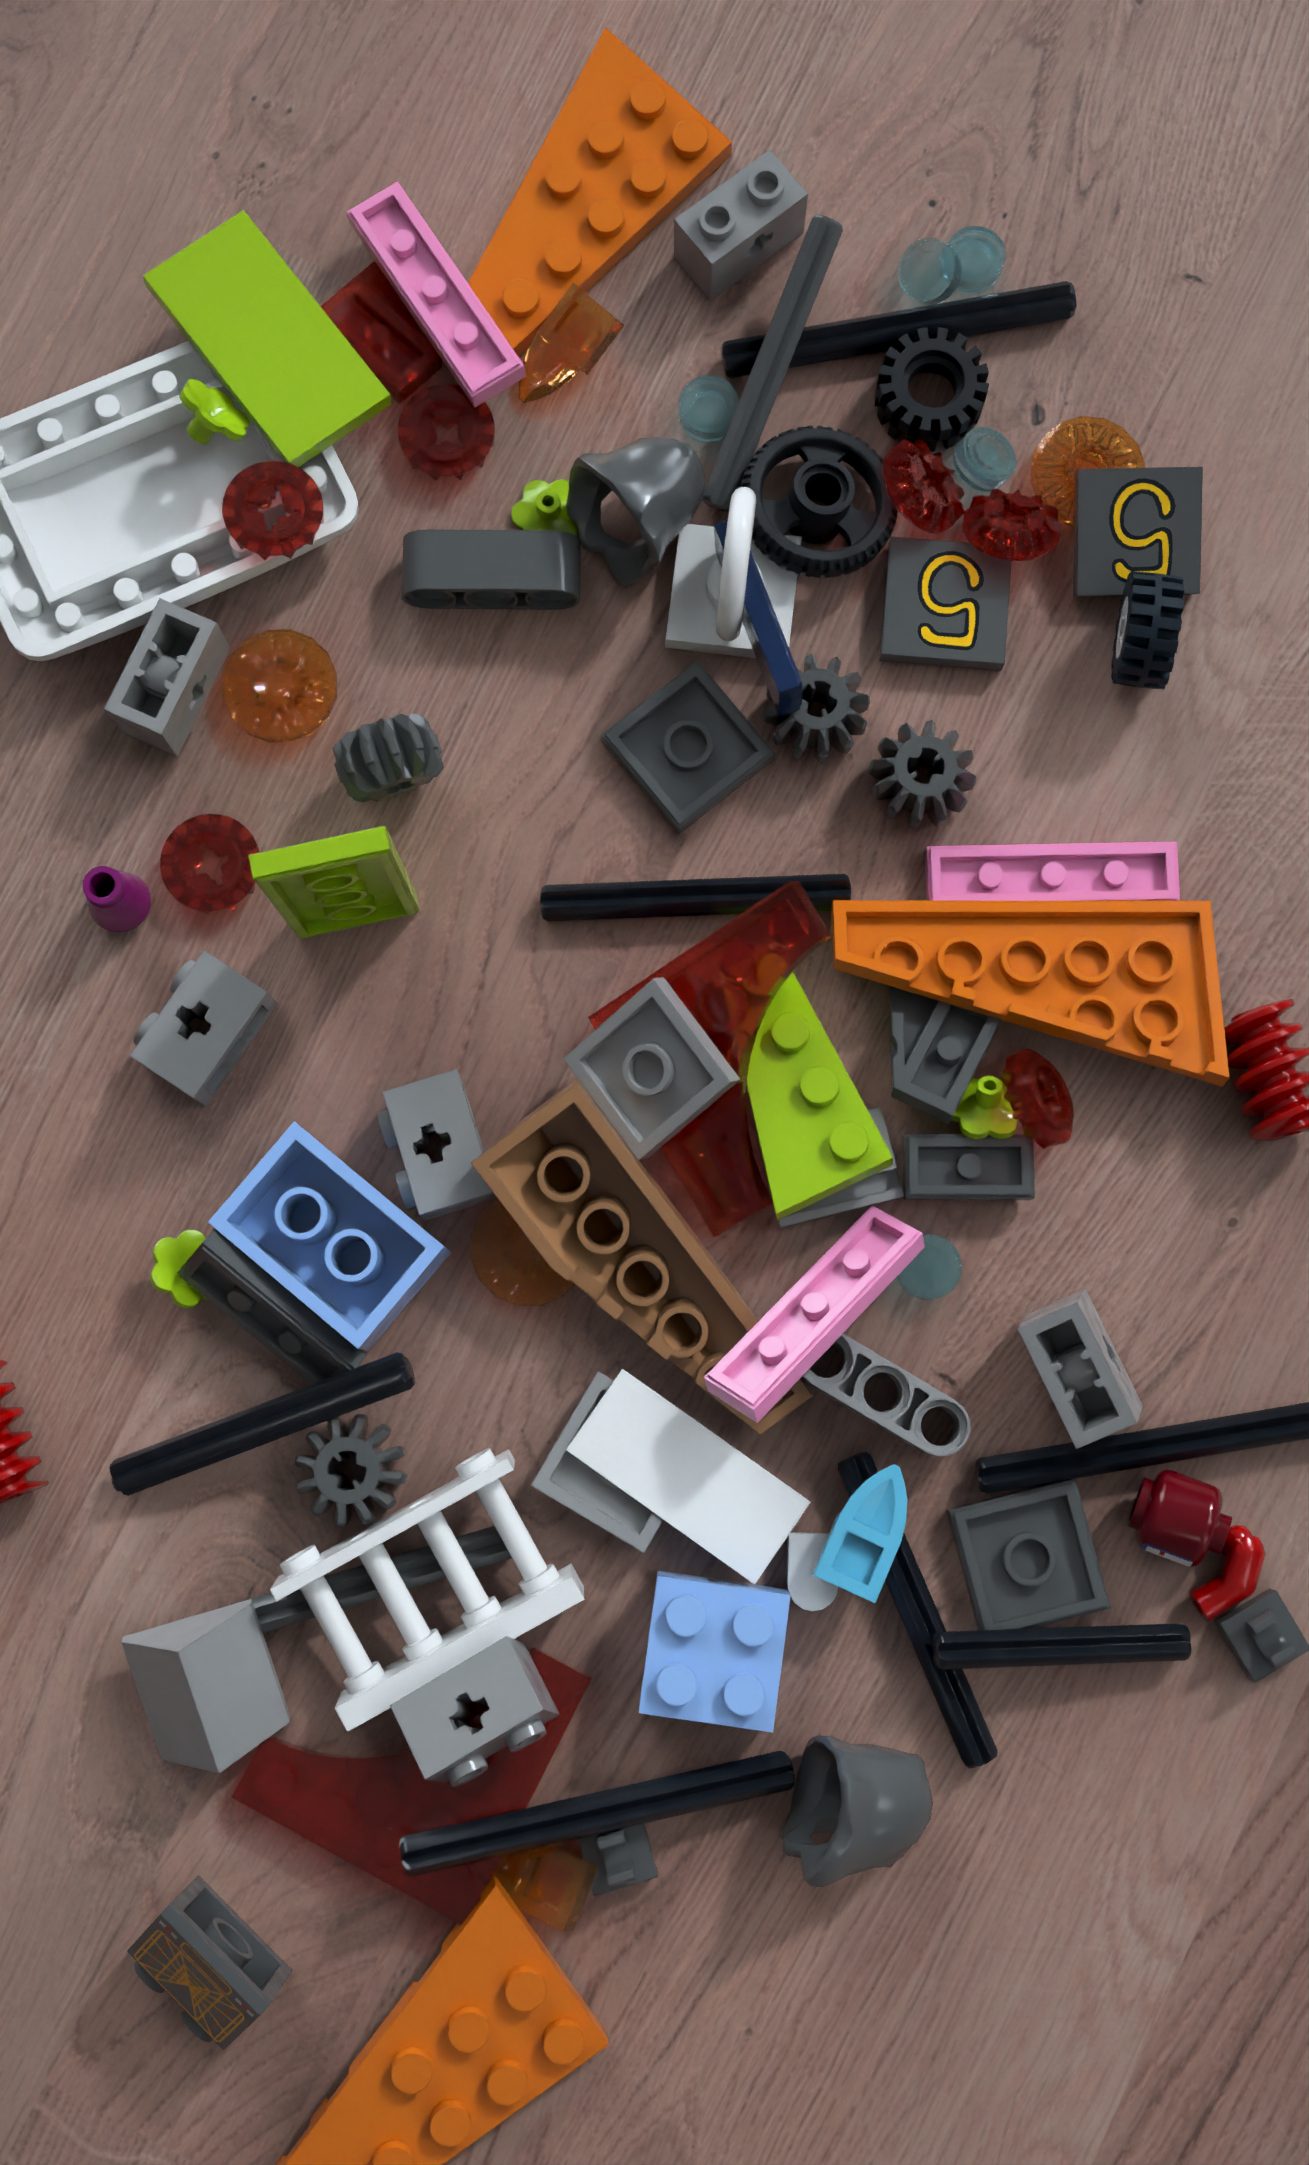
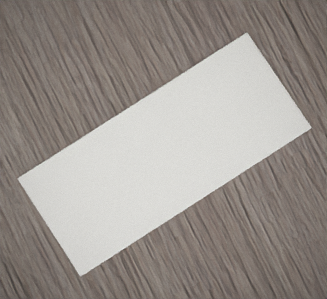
M624 1369L620 1371L566 1449L753 1584H756L811 1503L808 1499Z

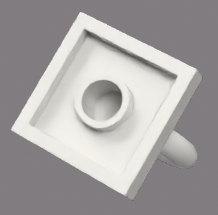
M739 487L732 493L722 568L715 552L713 526L687 524L679 532L666 632V648L756 658L742 622L750 550L789 647L797 574L786 570V566L782 565L780 567L775 562L769 560V555H764L754 544L752 535L756 495L750 488ZM784 535L788 540L801 546L802 537Z

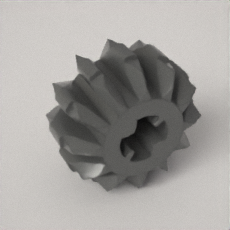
M812 653L805 657L804 671L802 672L797 668L802 680V705H800V710L779 717L767 687L766 696L773 704L765 707L764 721L772 725H778L772 737L776 745L785 744L792 739L795 741L792 757L796 760L802 759L805 755L806 747L815 748V757L821 764L828 760L830 745L838 752L847 754L853 744L850 735H863L866 730L867 720L860 714L868 710L870 698L867 694L855 692L861 681L858 672L849 673L843 677L838 676L841 661L838 657L832 658L829 661L827 670L818 668V660ZM813 701L822 702L826 705L825 709H822L820 717L811 716L807 713L808 709L812 707Z
M399 714L392 718H380L377 722L361 725L358 730L345 733L332 748L336 760L334 766L340 783L344 784L348 796L359 802L369 800L377 802L387 797H396L407 791H414L416 787L430 783L444 769L440 755L442 749L437 735L434 734L425 717L418 714Z
M933 720L925 722L921 736H918L913 727L906 722L899 727L897 733L898 741L888 737L882 738L878 745V751L882 758L872 760L868 771L870 775L880 780L872 788L871 795L873 799L885 800L892 798L887 808L886 816L889 819H894L904 809L910 812L908 823L912 829L919 828L924 813H927L932 823L936 826H941L946 822L947 809L958 813L962 812L967 804V799L963 792L972 790L976 783V776L970 771L965 770L974 758L972 750L953 751L959 738L956 730L946 733L942 740L934 737L936 724ZM916 766H923L929 769L927 778L931 777L928 784L915 781L917 772H914Z
M356 1414L351 1422L348 1435L343 1420L338 1416L327 1421V1428L332 1441H329L323 1434L317 1431H310L306 1435L308 1444L318 1451L319 1454L317 1457L311 1455H298L296 1457L295 1466L301 1469H314V1478L301 1481L296 1485L299 1494L313 1492L317 1489L320 1490L322 1494L311 1507V1512L314 1515H322L336 1502L334 1513L335 1525L346 1526L351 1519L354 1504L359 1519L363 1524H368L375 1520V1510L371 1498L386 1509L393 1508L397 1503L394 1495L384 1488L383 1485L385 1482L394 1485L405 1484L408 1475L402 1471L388 1470L387 1462L402 1458L406 1455L403 1446L391 1447L385 1451L380 1448L392 1431L388 1425L381 1424L366 1438L368 1417L364 1414ZM348 1451L357 1453L356 1464L366 1467L365 1479L353 1480L355 1488L346 1486V1475L337 1472L338 1461L350 1459Z

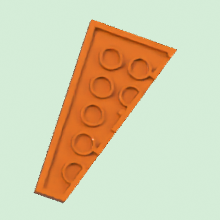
M606 27L468 281L469 286L518 357L732 155V141Z
M833 900L831 907L833 969L1221 1087L1230 1078L1211 901Z
M495 1875L481 1891L480 1901L462 1925L456 1924L441 1944L442 1951L418 1982L413 1981L349 2066V2074L329 2100L325 2098L311 2116L310 2126L289 2154L281 2156L275 2165H443L609 2045L607 2032Z

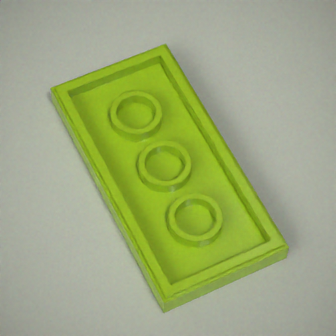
M244 210L143 275L146 288L291 472L392 405L391 395Z
M386 826L248 855L253 879L296 936L301 939L415 915L420 911L415 888Z

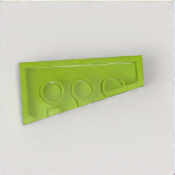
M776 942L721 968L722 980L777 1221L892 1166L893 1156L779 944Z

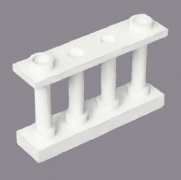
M490 1448L478 1452L455 1467L459 1477L322 1553H319L316 1546L312 1545L292 1555L280 1564L284 1574L278 1576L270 1589L276 1602L298 1589L302 1591L348 1676L343 1681L347 1689L341 1691L335 1706V1710L347 1732L388 1710L394 1702L504 1637L508 1636L515 1639L585 1600L584 1585L572 1563L558 1571L554 1564L546 1565L499 1478L513 1471L515 1459L509 1449L497 1456H494ZM475 1491L523 1577L519 1582L522 1591L501 1603L498 1602L495 1596L488 1598L441 1512L444 1508ZM415 1524H418L465 1610L460 1616L464 1623L442 1636L437 1628L430 1630L383 1545V1542ZM358 1556L406 1642V1645L402 1648L405 1656L384 1668L381 1667L379 1661L371 1663L324 1577L325 1574Z

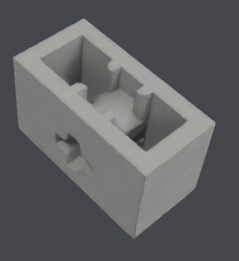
M769 150L674 219V258L711 301L804 233L808 193L776 155Z
M159 598L104 708L122 733L178 757L231 649L217 622Z
M203 951L196 962L189 960L177 972L170 987V991L174 994L160 1014L157 1012L151 1013L140 1025L133 1041L137 1047L130 1056L207 1107L278 1003L267 991L214 956ZM195 1017L200 1020H206L211 1024L210 1030L205 1035L200 1032H194L189 1027L190 1022Z
M457 1069L383 1092L387 1109L377 1112V1116L388 1149L399 1146L406 1170L395 1173L406 1209L417 1207L419 1215L427 1221L497 1199L496 1195L471 1164L474 1159L484 1152V1148L463 1079ZM435 1132L443 1141H451V1145L442 1148L443 1160L436 1163L427 1154H420V1150L428 1147L427 1135Z
M1086 1289L1026 1315L1017 1329L1076 1449L1138 1423L1143 1405Z
M508 1636L390 1705L424 1779L442 1783L449 1781L452 1787L462 1785L486 1771L488 1765L485 1759L504 1747L508 1746L510 1752H516L535 1743L547 1733L543 1724L560 1715L525 1644ZM476 1702L487 1705L490 1708L480 1717L483 1725L482 1729L469 1727L468 1722L477 1715L474 1707Z

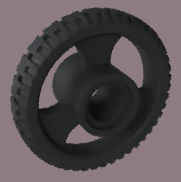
M813 426L797 427V430L789 429L782 432L778 437H772L753 455L741 483V487L750 488L756 495L752 540H754L756 547L764 555H769L768 559L775 562L778 566L784 565L786 570L799 575L800 573H805L807 577L821 578V575H824L825 578L838 577L842 573L846 575L859 570L860 567L866 566L875 559L887 544L893 532L898 514L896 484L892 480L893 476L887 464L882 463V457L874 449H869V445L861 441L860 438L856 437L854 439L851 437V433L843 432L840 429L833 431V427L817 426V428H813ZM799 455L805 463L798 469L788 498L774 501L762 497L763 483L769 472L781 461ZM841 461L849 464L865 479L875 500V512H863L851 506L855 494V483L848 469L840 464ZM809 497L821 498L824 501H826L829 504V506L817 505L813 503L809 499ZM789 530L793 536L802 537L801 541L822 544L832 540L840 533L846 540L848 547L834 551L813 550L793 543L784 535Z

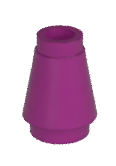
M107 866L95 867L85 875L83 891L90 914L100 927L111 932H126L136 928L145 920L150 910L151 896L147 885L141 878L132 873L112 869Z

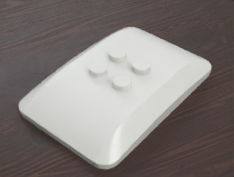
M189 341L1 418L0 621L11 644L20 655L29 660L46 661L55 659L147 624L159 598L186 608L278 567L342 535L351 529L357 520L359 505L356 492L333 446L331 445L291 472L251 420L250 426L246 430V435L241 441H234L222 433L216 432L206 445L193 440L188 435L186 428L195 414L179 398V394L188 379H197L208 388L213 387L221 390L232 399L235 408L244 414L245 412Z

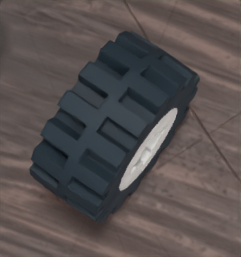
M1136 571L1129 573L1127 583L1124 586L1123 599H1121L1119 618L1116 624V636L1113 645L1114 654L1111 665L1112 683L1140 688L1165 689L1169 681L1170 672L1173 669L1174 655L1177 653L1179 643L1178 635L1181 631V614L1184 608L1183 577Z

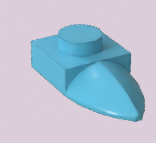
M893 1464L877 1472L850 1496L842 1511L837 1513L812 1575L876 1603L902 1541L906 1525L907 1494L899 1466Z

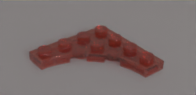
M789 881L588 1017L596 1030L653 978L664 977L741 1079L662 1146L713 1237L724 1234L773 1204L754 1158L748 1131L746 1092L750 1057L759 1027L779 988L793 970L812 951L832 937L799 881Z
M533 1647L530 1656L560 1715L543 1724L547 1733L541 1739L516 1752H510L508 1746L504 1747L485 1759L488 1765L486 1771L462 1785L452 1787L449 1781L442 1783L425 1780L411 1749L392 1755L366 1758L348 1757L309 1750L272 1735L258 1746L232 1798L462 1925L480 1901V1893L491 1880L502 1856L410 1877L405 1874L402 1867L399 1850L400 1839L409 1834L527 1808L592 1677ZM489 1706L468 1722L469 1727L483 1728L480 1717L490 1709Z

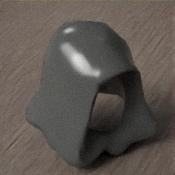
M665 437L639 438L609 453H584L574 461L570 471L569 491L566 501L567 515L578 527L579 539L583 549L589 552H600L604 556L607 566L618 585L625 588L631 586L649 575L656 566L661 564L666 548L672 539L692 520L704 498L705 473L697 454L688 443ZM613 491L628 508L639 527L642 538L626 543L604 532L601 525L600 508L601 502L610 492Z
M818 1735L808 1741L804 1748L792 1797L791 1809L784 1825L781 1839L783 1840V1852L787 1856L801 1858L803 1876L810 1886L825 1887L848 1875L873 1868H891L906 1854L912 1845L918 1842L931 1820L933 1807L932 1794L923 1759L918 1754L873 1744H851L832 1736ZM811 1834H833L828 1843L821 1845L812 1842L810 1838Z

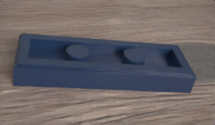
M728 520L714 524L715 552L721 568ZM750 550L742 622L780 717L800 710V705H802V680Z

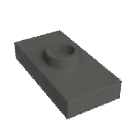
M905 1134L903 1136L904 1200H1033L1035 1198L1033 1134H1014L1007 1139H997L988 1135L983 1139L977 1140L968 1138L963 1134Z

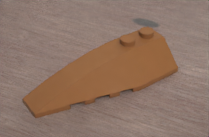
M578 1078L527 1115L471 1162L554 1271L567 1281L570 1280L614 1319H619L646 1341L648 1346L666 1360L669 1359L693 1378L697 1385L761 1435L813 1396L800 1378L773 1408L756 1423L708 1392L704 1377L759 1320L642 1162L638 1161Z

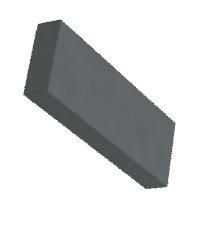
M216 1229L210 1233L177 1272L183 1280L310 1384L357 1368L367 1355L363 1350H359Z

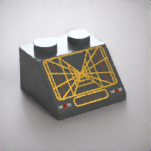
M199 1875L166 1907L127 1950L136 1960L134 1969L140 1979L155 1992L163 1993L166 1991L184 2009L182 2011V2018L187 2027L205 2042H211L213 2039L223 2050L269 2007L293 1971Z

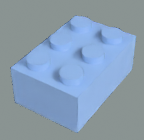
M295 1121L208 1221L210 1225L352 1345L364 1351H369L451 1254L450 1250Z

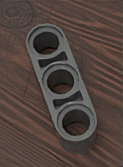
M427 529L409 532L403 538L401 599L411 606L426 609L558 610L571 608L580 601L581 541L574 534L554 530Z

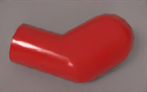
M1233 1525L1230 1527L1226 1542L1221 1551L1226 1556L1222 1573L1189 1593L1195 1608L1206 1622L1248 1598L1256 1590L1266 1553L1260 1538L1252 1537L1249 1529L1243 1525Z

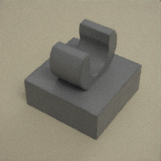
M1273 1589L1264 1591L1214 1621L1246 1677L1255 1683L1309 1651V1644L1278 1592Z
M645 1823L578 1839L593 1896L658 1877V1870Z

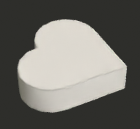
M790 1532L787 1536V1589L794 1603L804 1610H823L833 1602L837 1595L838 1586L812 1575L829 1533Z

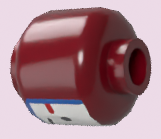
M1165 1470L1160 1472L1154 1481L1144 1477L1133 1504L1127 1527L1137 1530L1136 1541L1143 1550L1184 1566L1193 1567L1204 1559L1208 1550L1217 1554L1221 1553L1230 1530L1232 1516L1221 1513L1223 1499L1222 1493L1217 1487L1173 1470Z

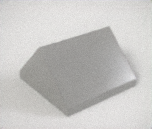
M252 1599L123 1636L121 1643L163 1761L220 1773L290 1723L291 1716Z

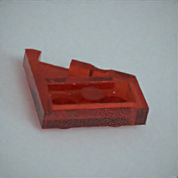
M375 261L321 305V308L397 403L401 404L442 368L441 357Z

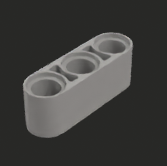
M842 1334L833 1343L841 1354V1365L835 1375L829 1378H822L816 1376L809 1369L801 1377L810 1387L922 1453L933 1456H949L959 1451L968 1440L971 1431L970 1418L962 1405L845 1334ZM879 1373L893 1380L897 1388L895 1403L883 1412L876 1411L867 1404L863 1391L866 1381L872 1375ZM934 1407L944 1409L953 1421L951 1436L940 1445L929 1443L921 1432V1421L924 1414Z

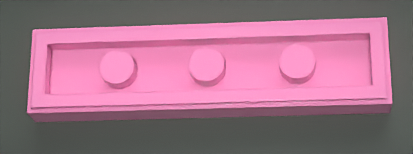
M398 181L346 212L350 225L474 408L526 377L524 364Z
M1177 842L927 846L924 852L926 900L1180 901Z
M872 1205L704 1377L708 1392L758 1423L925 1248L923 1233Z

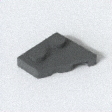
M889 986L891 1097L950 1124L1002 1020Z

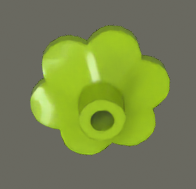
M188 379L179 394L181 402L195 414L186 428L188 435L203 445L208 444L215 432L222 433L234 441H241L250 426L248 417L242 411L235 408L232 399L221 390L213 387L208 388L197 379Z
M559 479L550 484L542 480L529 482L524 487L523 499L512 507L511 517L513 524L521 530L564 531L577 536L578 527L567 515L566 501L568 498L569 481Z
M984 1076L980 1079L973 1078L952 1120L960 1123L961 1132L968 1138L977 1140L990 1135L997 1139H1007L1015 1134L1017 1122L1025 1117L1027 1104L1022 1097L1012 1093L1011 1085L1003 1079L994 1076Z
M185 1230L177 1239L172 1237L162 1238L155 1244L152 1250V1256L156 1265L150 1272L151 1284L159 1292L170 1294L173 1302L184 1309L195 1307L202 1299L208 1300L177 1274L206 1239L201 1232L196 1230Z

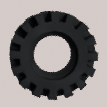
M927 327L916 330L913 342L908 334L903 335L898 339L896 350L890 346L884 356L883 365L881 364L874 396L875 406H879L877 417L881 425L890 422L887 434L894 440L901 433L905 434L907 437L904 446L913 450L917 440L925 441V452H935L938 441H943L946 450L956 445L958 435L964 440L972 432L974 423H978L988 393L989 383H986L989 371L987 363L979 365L982 353L977 346L966 352L965 347L968 338L958 333L954 343L947 341L946 337L949 329L938 327L935 339H929ZM920 373L939 374L951 382L954 389V397L943 407H926L912 399L908 390V384L914 376Z

